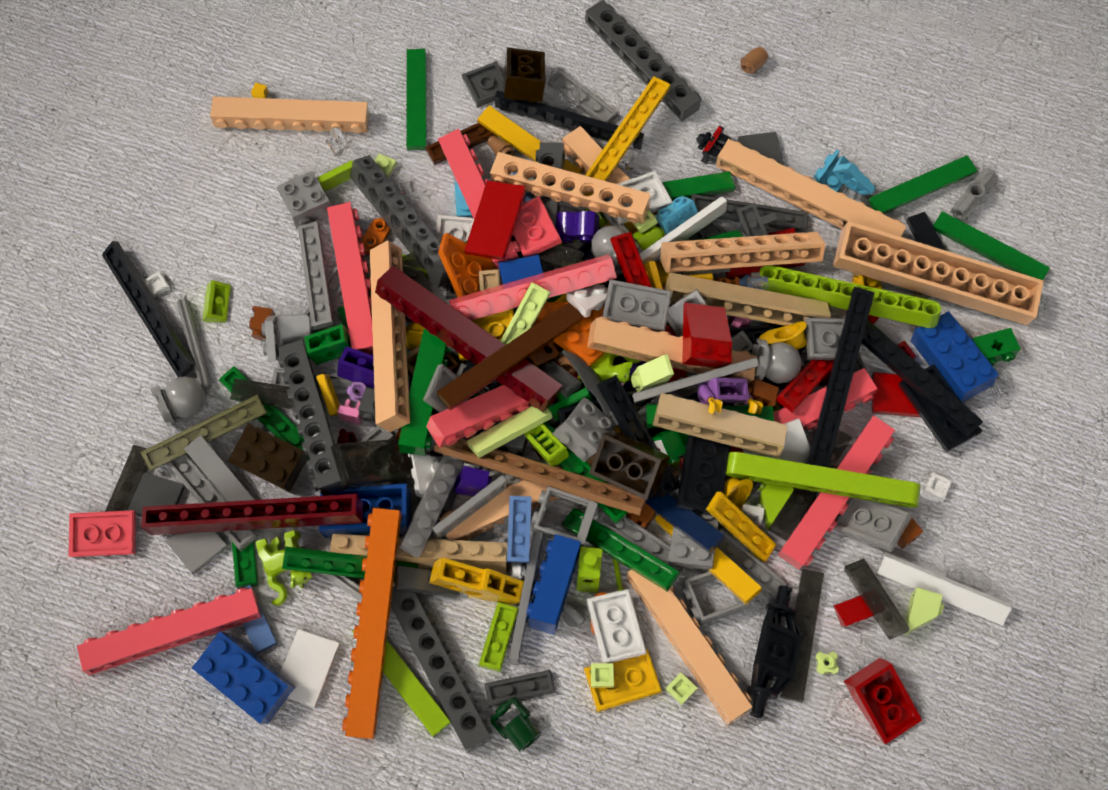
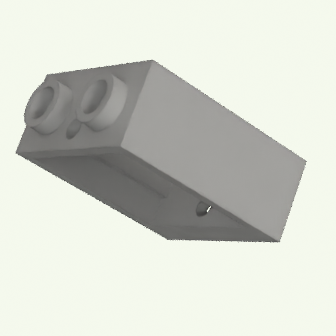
M549 486L546 491L542 490L538 503L542 504L540 511L534 512L531 521L532 524H535L534 530L554 537L557 534L581 541V546H584L598 503ZM550 495L587 507L577 537L541 525Z
M709 571L685 580L684 588H682L685 600H689L692 606L690 608L691 615L698 621L699 626L746 610L750 607L751 601L745 605L734 595L737 602L736 605L704 616L693 588L717 580V578Z

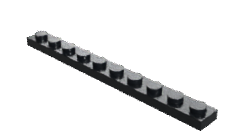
M855 286L852 290L806 464L829 468L875 292Z

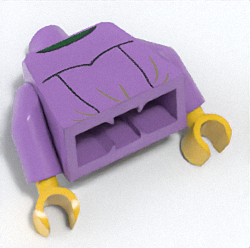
M713 378L698 385L697 399L699 403L709 405L708 412L714 414V411L721 414L722 406L743 402L745 405L750 404L749 413L761 414L763 403L753 400V397L748 393L747 379Z

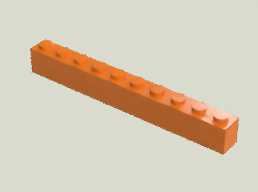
M373 508V512L368 515L367 526L371 527L370 536L366 535L365 549H368L367 558H363L362 571H365L364 580L360 581L359 586L362 602L357 604L356 615L360 616L359 625H355L354 639H357L356 648H352L351 661L354 662L353 671H349L348 676L351 692L346 695L345 708H348V716L344 717L342 731H346L345 736L367 739H375L402 517L400 510Z

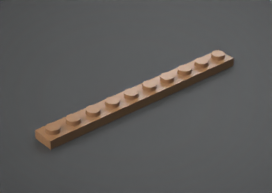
M460 438L451 446L445 445L439 448L437 443L434 446V451L546 487L549 486L639 516L646 503L645 499L617 486L498 449L478 458L469 448L467 440Z

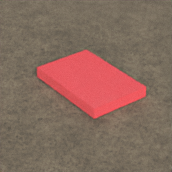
M540 196L523 203L513 231L514 238L523 257L534 256L561 244V238Z
M136 511L69 513V557L136 554Z

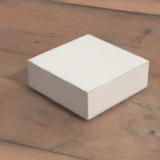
M160 271L143 280L153 298L171 289Z
M932 472L923 493L944 501L952 481Z

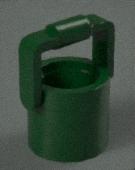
M517 697L504 701L495 710L496 713L491 718V723L504 739H509L519 752L526 750L542 735V732L530 719V712ZM514 704L521 713L503 727L497 719L502 717L511 708V705Z

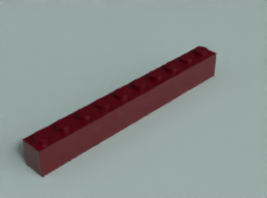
M392 266L377 280L375 293L381 299L386 300L398 311L411 318L413 322L424 327L430 334L438 337L447 346L452 347L465 359H469L477 365L505 346L501 341L396 267ZM526 359L496 379L543 413L558 398L562 388V384Z
M357 494L145 506L142 510L141 528L150 535L359 524L363 523V501Z

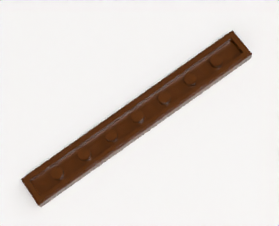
M567 303L438 390L437 396L451 411L582 321L583 316L570 303Z

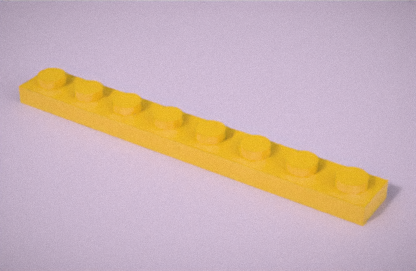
M653 76L585 176L603 181L609 179L670 90L669 83ZM586 193V194H585V196H591V195H593V193Z

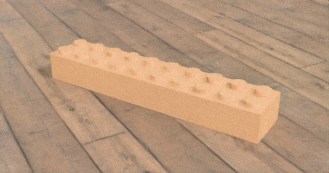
M850 221L841 230L833 267L1024 325H1028L1037 317L1044 280Z

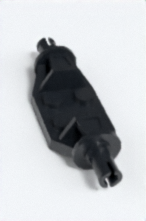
M780 585L778 587L776 603L766 604L765 609L767 613L763 621L753 664L751 686H748L746 690L754 696L750 716L764 719L767 701L769 699H777L778 694L794 680L803 635L795 618L796 611L788 607L793 590L788 586ZM781 616L786 618L787 628L780 625ZM768 680H775L770 690L765 689Z

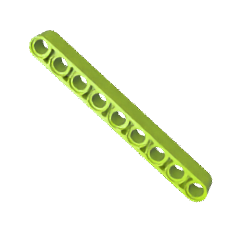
M766 265L760 269L759 285L766 291L828 302V306L847 310L851 293L855 286L875 292L869 315L926 328H934L939 323L941 305L936 301L773 265Z
M730 452L728 456L726 475L730 477L903 507L916 508L919 506L921 488L919 483L740 452Z

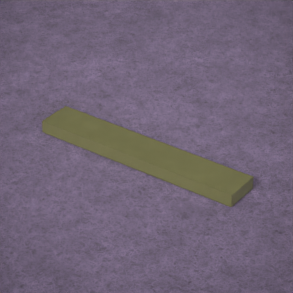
M257 394L142 451L141 454L149 470L153 471L187 454L184 448L200 435L207 443H210L266 415L267 412Z

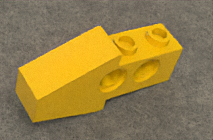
M442 557L434 562L429 583L467 594V597L516 605L520 603L524 581L489 568L480 569Z

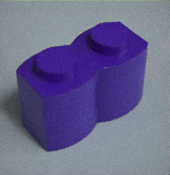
M596 212L557 213L556 230L562 243L570 244L574 240H580L582 243L592 242V238L599 228V215Z
M463 465L461 472L458 473L454 493L469 497L475 496L491 484L492 477L489 476V471Z

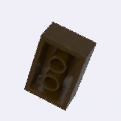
M507 47L504 64V98L542 102L546 83L545 52Z
M248 423L228 462L290 493L309 454L305 455L303 450Z
M612 430L603 433L589 474L648 500L656 496L670 456Z

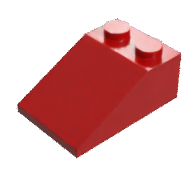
M685 302L683 304L682 364L717 369L729 365L732 362V339L725 308Z
M878 658L843 681L853 700L885 745L922 721L892 663Z

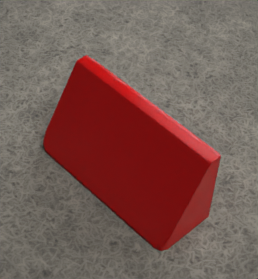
M875 591L833 605L841 626H848L885 612Z

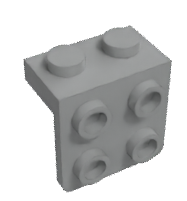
M312 171L278 185V192L291 215L296 229L300 225L328 216L327 207H331L329 200Z
M307 314L267 316L264 321L265 323H262L261 326L262 335H266V343L263 344L264 356H267L268 362H276L277 356H280L278 347L301 339L305 345L304 336L311 334L310 317Z
M583 398L569 417L552 434L583 462H586L597 452L603 433L612 431L615 425L591 401Z

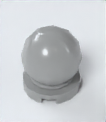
M605 226L599 229L593 236L591 251L595 258L608 254L612 258L616 276L621 277L624 274L610 239L627 232L618 226ZM635 242L638 252L640 254L641 252H643V250L640 248L638 243Z
M757 339L758 344L753 345L751 355L757 356L759 366L755 369L754 380L762 381L765 376L769 381L781 384L788 383L797 377L801 369V356L796 348L784 342H776L768 346L767 340Z
M186 376L171 380L165 389H161L159 385L150 388L152 395L155 396L158 402L157 407L167 427L176 424V417H193L201 411L206 397L201 384Z

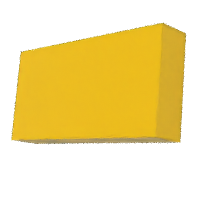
M321 374L316 376L329 415H338L337 412L340 404L330 375Z

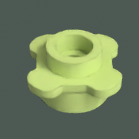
M818 652L816 654V670L819 674L830 672L836 674L839 671V667L836 664L838 655L835 652H830L829 654Z

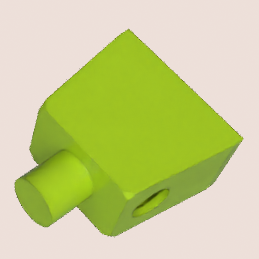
M580 547L576 591L598 593L603 549ZM589 579L593 582H585L584 580Z

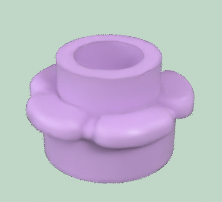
M352 382L351 386L347 388V394L350 395L352 401H361L367 387L362 382Z

